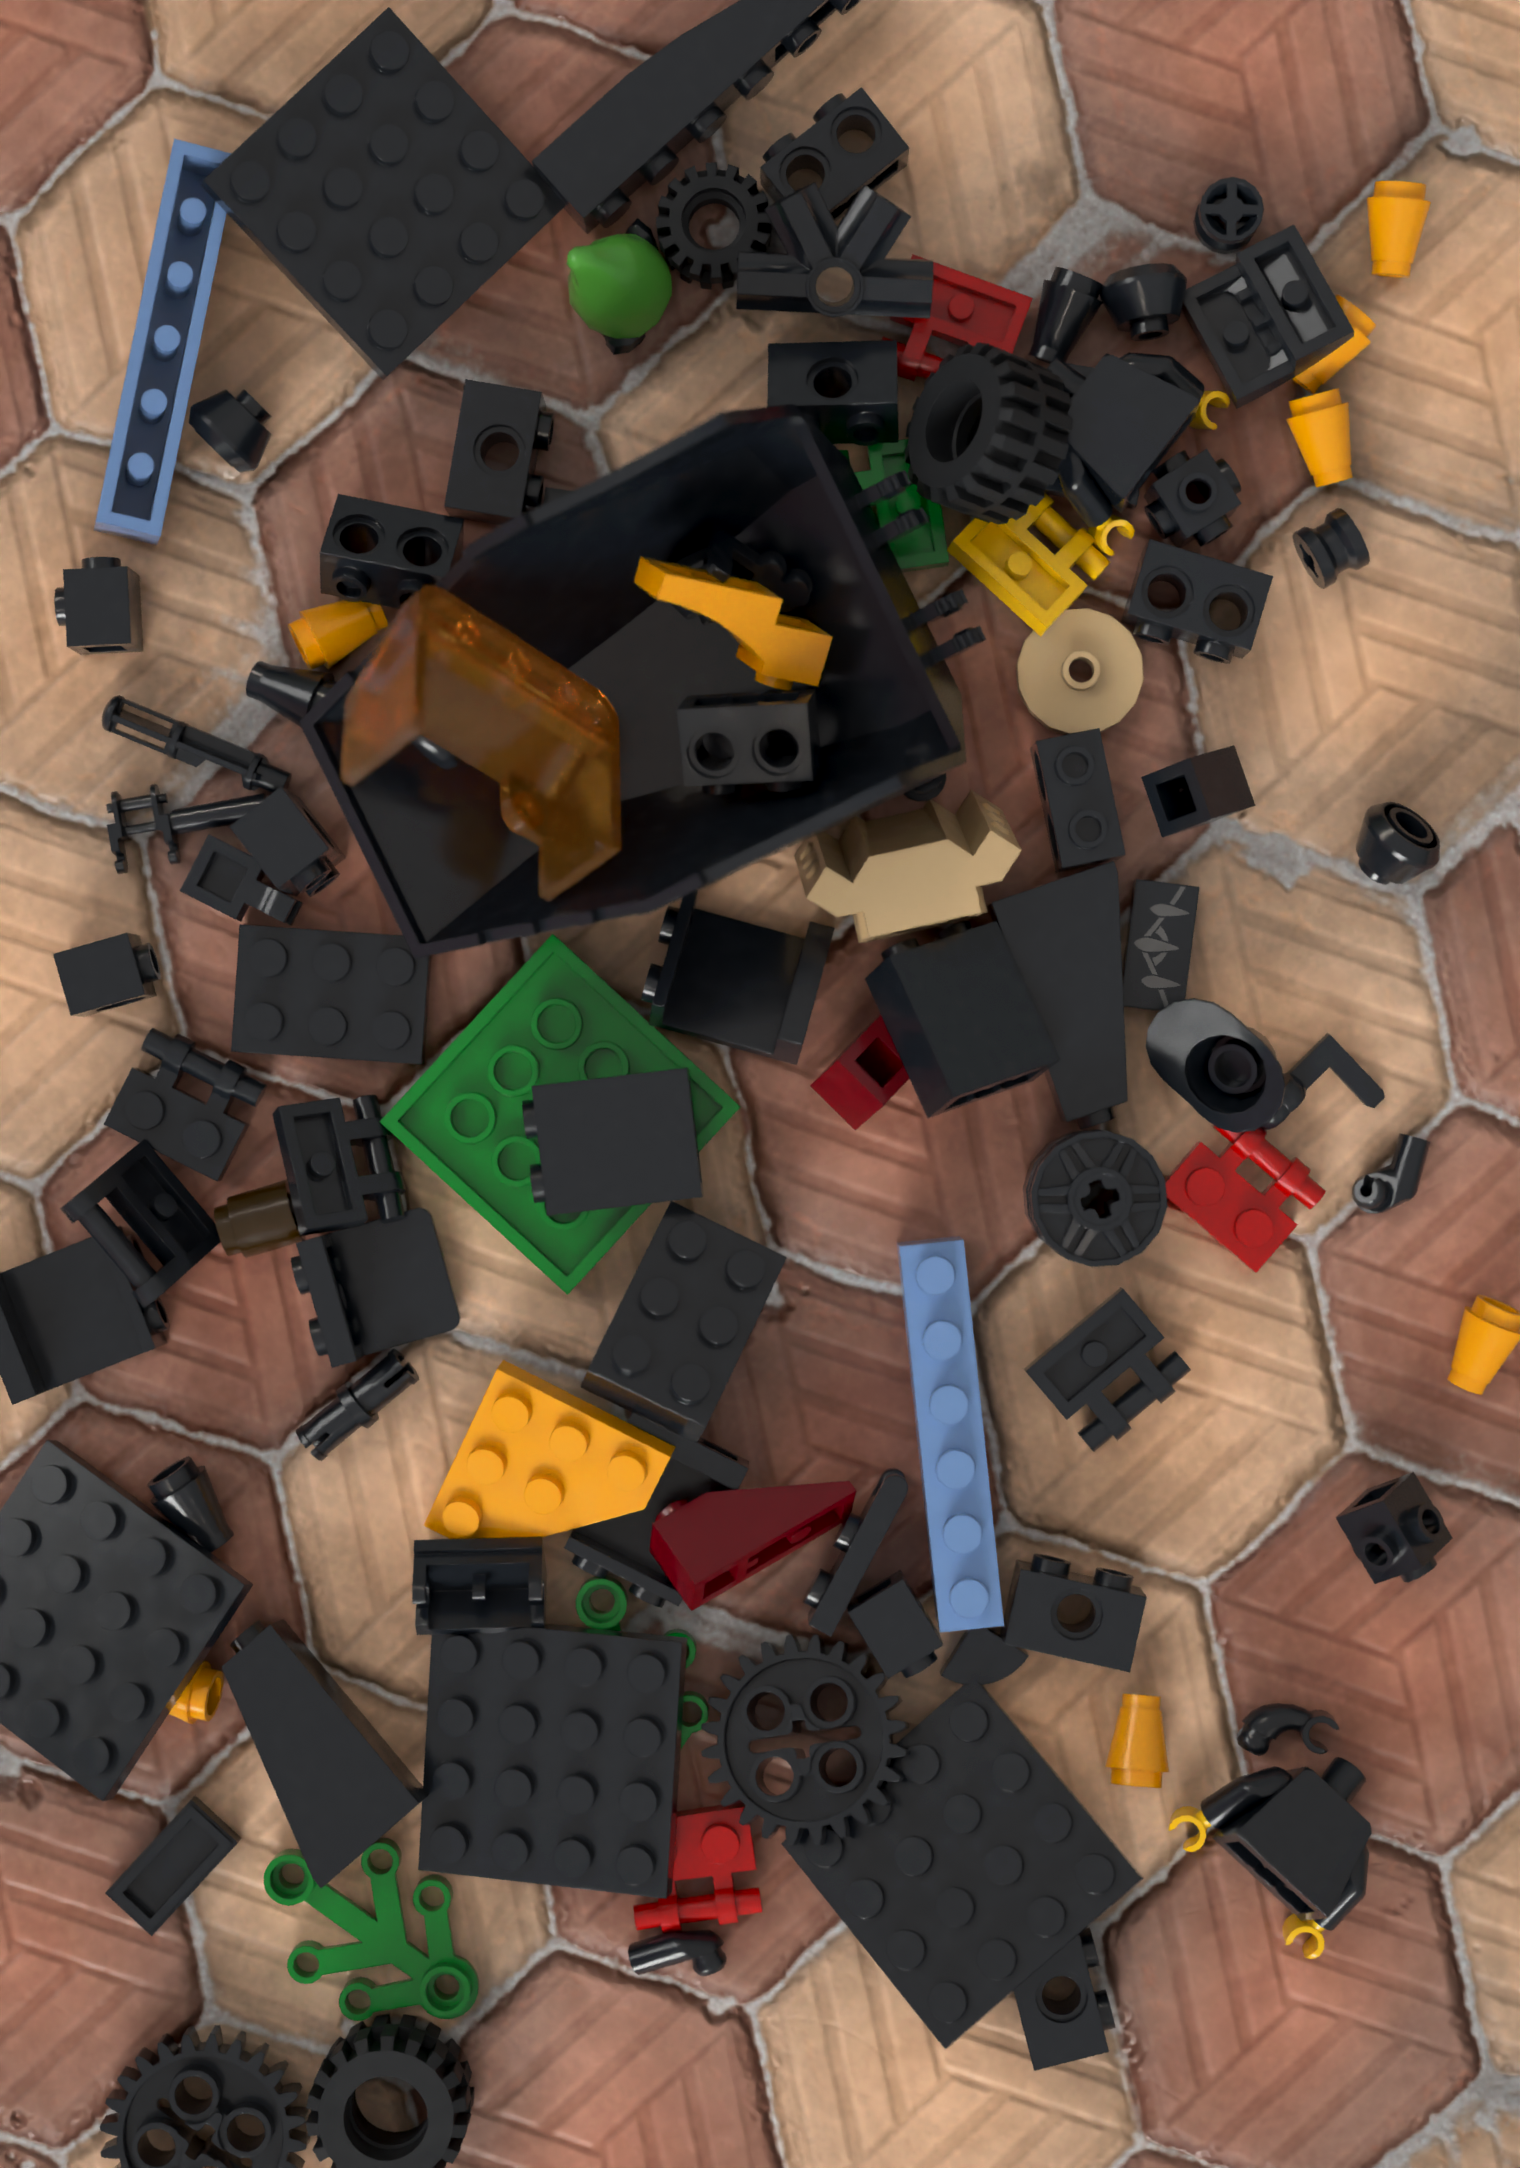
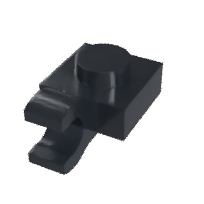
M208 834L180 889L184 894L238 921H242L250 905L292 926L303 905L302 902L262 883L265 872L251 855Z

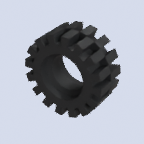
M717 162L706 163V170L697 172L695 166L684 170L685 178L681 181H678L675 177L668 184V194L666 197L662 195L658 204L659 214L656 217L660 250L664 253L666 263L672 271L677 269L680 272V278L688 284L695 280L700 282L702 289L712 290V284L722 283L723 289L734 287L733 281L737 279L739 251L766 252L767 247H770L772 223L765 211V208L768 207V199L764 190L759 192L757 181L748 174L746 178H743L739 175L738 167L728 164L726 171L717 169ZM705 205H724L737 216L740 225L739 232L730 245L722 249L711 250L700 246L692 238L689 231L691 218L698 209Z

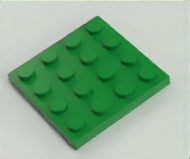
M552 934L381 1119L380 1123L568 1295L652 1203L547 1216L546 1203H534L530 1179V1165L541 1163L538 1138H526L522 1101L533 1099L532 1086L689 1068L699 1152L741 1106L654 1026L649 1025L648 1020L560 939Z

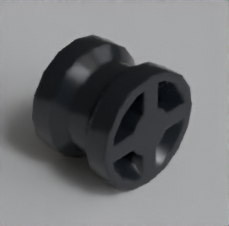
M1235 177L1220 179L1209 186L1201 198L1193 221L1195 234L1202 245L1212 252L1228 254L1239 251L1249 243L1262 221L1264 212L1262 197L1256 187L1244 179ZM1219 216L1221 221L1225 223V230L1224 225H1222L1218 221V219H1213L1212 217Z
M1341 508L1328 513L1325 522L1314 529L1303 527L1293 533V543L1303 566L1312 580L1322 589L1334 584L1338 574L1348 568L1359 570L1370 562L1369 552L1360 531L1350 516Z

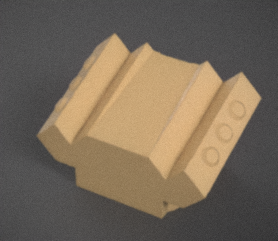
M971 790L956 814H953L931 799L926 802L923 809L869 821H864L855 816L850 821L839 841L823 831L804 840L794 857L806 898L836 917L852 914L858 943H867L983 916L984 913H987L982 885L1002 881L1022 849L1002 809Z

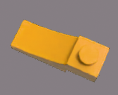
M646 557L640 558L634 582L659 600L686 607L718 622L738 642L739 646L736 657L756 671L754 677L756 681L781 690H791L794 682L818 687L833 637L807 619L780 614L782 598L758 582L731 576L725 583H722L705 570Z

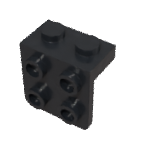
M415 1208L405 1211L406 1217L397 1222L384 1224L380 1222V1219L366 1222L360 1227L342 1229L296 1243L299 1256L291 1258L293 1275L302 1295L306 1293L311 1294L317 1315L316 1318L309 1319L312 1341L319 1356L328 1354L332 1368L357 1361L368 1354L451 1331L459 1325L461 1315L433 1217L427 1209Z

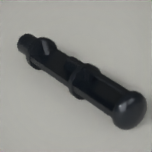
M120 695L111 698L104 708L102 726L108 732L118 734L166 754L170 758L178 759L195 767H198L205 760L211 761L241 774L243 787L250 791L261 788L273 793L280 787L288 789L292 773L270 765L265 755L228 742L192 727L188 723L180 722L127 700ZM124 704L173 724L172 728L169 729L123 710ZM119 723L165 742V748L116 729L117 724Z

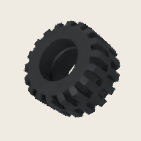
M977 342L975 346L967 344L959 347L955 356L949 354L940 362L936 373L931 372L924 383V390L920 397L917 396L913 405V416L907 425L905 436L908 438V445L904 450L905 463L910 464L908 476L911 484L917 485V492L923 498L988 523L1006 524L1010 518L1017 520L1027 514L1029 505L1037 506L1045 497V489L1049 484L1053 485L1059 475L1058 468L1061 460L1066 459L1069 445L1066 444L1067 436L1072 432L1073 418L1068 416L1072 404L1069 393L1063 391L1065 383L1058 375L1053 374L1052 370L990 344Z
M390 2014L375 2017L372 2026L367 2027L364 2021H361L350 2028L345 2039L340 2036L331 2046L326 2059L324 2058L307 2100L306 2108L311 2110L306 2121L308 2136H317L318 2138L313 2151L319 2162L330 2157L333 2161L331 2168H445L447 2162L453 2164L460 2152L463 2139H465L474 2103V2087H469L472 2072L468 2060L459 2062L458 2056L461 2048L454 2039L451 2038L444 2044L438 2039L441 2032L440 2027L429 2022L425 2031L415 2028L417 2017L403 2014L400 2024H391ZM388 2076L402 2079L411 2084L422 2096L427 2108V2119L417 2127L407 2131L391 2132L382 2130L371 2124L361 2113L356 2101V2088L376 2077Z

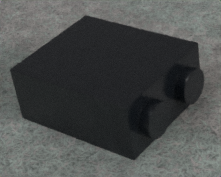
M963 921L937 933L934 937L936 941L920 946L916 938L899 942L881 953L884 961L865 978L927 1118L1032 1082L1060 1061L1059 1055L997 921L976 928H972L970 921Z
M689 1068L532 1086L533 1099L522 1101L526 1138H538L541 1161L540 1164L530 1165L534 1203H546L547 1216L704 1196Z

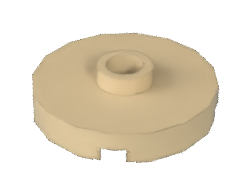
M1090 608L1069 609L1041 637L1033 630L1025 639L1016 663L1017 691L1028 711L1046 729L1068 735L1100 728L1101 733L1118 724L1136 704L1144 680L1142 654L1132 633L1113 616ZM1081 660L1089 664L1092 669L1091 679L1083 683L1073 680L1069 674V666L1072 662Z

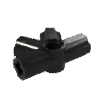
M816 182L792 192L765 208L786 253L739 251L736 309L821 313L830 317L867 315L930 318L933 293V260L885 258L910 220L911 215L866 185L862 186L838 226ZM832 267L843 268L850 273L853 281L852 289L848 296L837 302L824 300L816 291L817 278L824 270Z

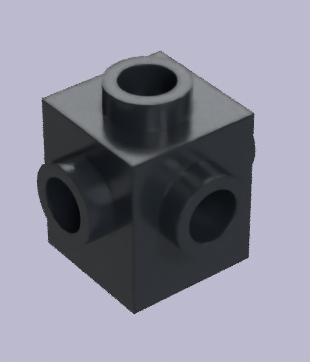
M1207 449L1190 459L1184 450L1154 469L1153 474L1157 481L1152 483L1144 495V499L1148 503L1144 509L1150 523L1162 539L1165 540L1169 537L1174 546L1182 548L1191 541L1196 540L1201 548L1233 527L1228 518L1242 504L1236 495L1241 492V485L1235 473L1224 459L1221 458L1215 462ZM1195 483L1206 502L1203 504L1192 503L1186 496V486Z
M1414 1472L1366 1489L1336 1517L1351 1543L1354 1553L1361 1560L1374 1584L1400 1576L1403 1582H1410L1422 1577L1436 1567L1437 1562L1434 1556L1453 1539L1444 1524L1441 1513L1432 1504Z

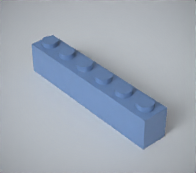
M178 139L173 141L94 531L154 545L158 544L161 537L227 214L201 184L232 153Z
M960 1236L897 1242L937 1625L940 1633L1004 1626L964 1239Z

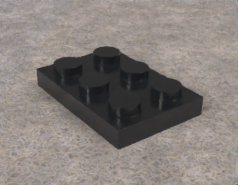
M240 924L231 1052L424 1064L432 955L414 958L403 935Z

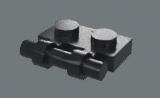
M152 1028L147 1034L141 1050L162 1060L161 1067L156 1077L139 1068H131L104 1125L139 1143L145 1139L153 1150L217 1182L222 1181L250 1125L227 1112L234 1098L257 1107L267 1085L246 1075L247 1068L230 1059L224 1064L196 1050V1042L181 1034H177L172 1038ZM184 1072L213 1086L207 1103L176 1088Z
M366 1095L353 1100L357 1119L345 1122L340 1097L278 1106L273 1112V1120L300 1236L362 1226L368 1220L364 1200L376 1201L381 1223H393L406 1217L401 1195L406 1192L402 1172L395 1171L388 1143L393 1138V1134L380 1123L383 1117L377 1095ZM351 1146L363 1147L369 1175L358 1176Z
M1121 1287L1024 1368L1026 1373L1066 1420L1085 1404L1093 1411L1097 1417L1078 1432L1093 1452L1113 1436L1118 1441L1132 1429L1128 1424L1156 1399L1162 1404L1176 1392L1172 1386L1191 1371L1189 1366L1175 1351L1155 1367L1145 1354L1165 1337ZM1130 1367L1139 1377L1140 1381L1111 1404L1101 1391Z

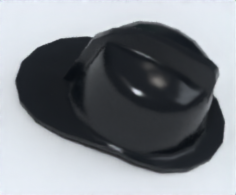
M1192 998L1174 1001L1158 1011L1148 1027L1146 1049L1152 1067L1164 1082L1184 1098L1203 1118L1217 1128L1235 1133L1255 1131L1273 1119L1282 1106L1286 1085L1282 1066L1277 1060L1275 1050L1265 1036L1254 1028L1244 1025L1231 1012L1215 1002Z

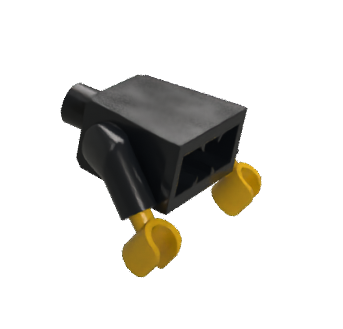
M1127 353L1118 358L1112 354H1105L1087 378L1059 357L1047 368L1052 370V373L1058 375L1065 383L1063 391L1069 393L1072 404L1068 412V416L1073 418L1072 432L1067 436L1066 444L1069 445L1066 459L1061 460L1058 468L1059 482L1065 497L1084 524L1088 526L1087 531L1095 538L1096 541L1093 546L1110 556L1115 555L1114 551L1107 544V535L1112 528L1116 526L1119 533L1130 540L1135 533L1132 524L1112 514L1113 508L1120 513L1123 512L1188 426L1195 429H1217V424L1211 422L1207 417L1206 407L1208 403L1217 408H1228L1230 404V398L1226 393L1222 391H1205L1204 384L1175 358L1168 355Z
M1335 1757L1321 1777L1308 1767L1285 1770L1273 1766L1232 1780L1201 1802V1810L1192 1806H1183L1171 1815L1169 1831L1175 1829L1178 1824L1188 1821L1194 1823L1199 1829L1197 1835L1188 1838L1183 1843V1850L1194 1852L1199 1850L1205 1842L1209 1827L1213 1826L1219 1829L1212 1838L1294 1913L1285 1919L1282 1927L1285 1944L1290 1945L1300 1933L1309 1932L1312 1934L1302 1947L1305 1958L1315 1959L1322 1954L1325 1942L1322 1932L1325 1929L1334 1930L1366 1894L1369 1851L1366 1844L1372 1834V1827L1350 1805V1802L1365 1784L1366 1778L1356 1766L1343 1758Z

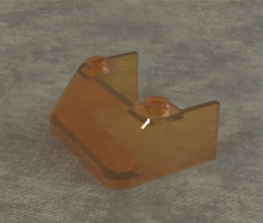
M427 585L405 601L346 698L341 780L353 786L418 734L423 735L500 782L501 814L506 825L514 833L524 836L539 845V896L549 902L621 850L620 726L617 713L611 702L599 689L444 589L434 585Z

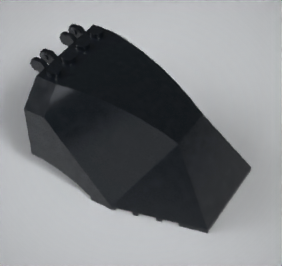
M794 404L720 412L636 460L530 512L519 514L469 544L462 551L463 557L436 585L429 586L419 596L421 601L394 629L387 630L377 640L379 645L356 669L346 672L299 721L413 957L430 956L481 946L500 940L528 937L542 932L578 925H590L599 921L653 912L909 792L966 763L962 696L945 661L986 640V637L980 626L975 628L968 627L953 635L952 639L938 646L928 624L961 611L963 606L968 604V600L963 590L960 589L920 609L890 548L889 543L910 534L929 522L922 507L910 509L898 515L894 521L880 527L871 506L899 496L905 492L906 488L911 486L906 471L893 474L863 490L849 460ZM716 524L759 555L770 551L779 553L785 559L787 571L790 569H800L809 575L812 582L809 601L804 607L800 605L793 611L780 613L807 619L833 637L818 687L794 682L791 689H816L822 765L813 781H805L806 786L804 788L787 792H774L767 790L766 783L741 784L742 789L734 793L710 795L703 793L702 786L684 787L677 708L687 695L782 690L764 685L754 679L756 671L736 657L739 646L738 642L718 622L703 626L699 617L686 620L668 602L655 598L637 585L634 579L641 557L674 564L680 559L708 547L709 530ZM740 564L741 578L747 580L749 570ZM382 690L409 704L414 709L412 713L440 722L455 730L466 745V754L458 753L455 757V760L460 764L455 768H441L436 763L427 759L422 752L403 736L399 735L396 742L379 735L377 728L368 725L364 721L365 715L377 694ZM774 729L767 732L768 743L776 753L788 756L798 752V743L790 732L783 729ZM716 732L703 735L704 746L712 756L721 759L733 756V746L726 736Z

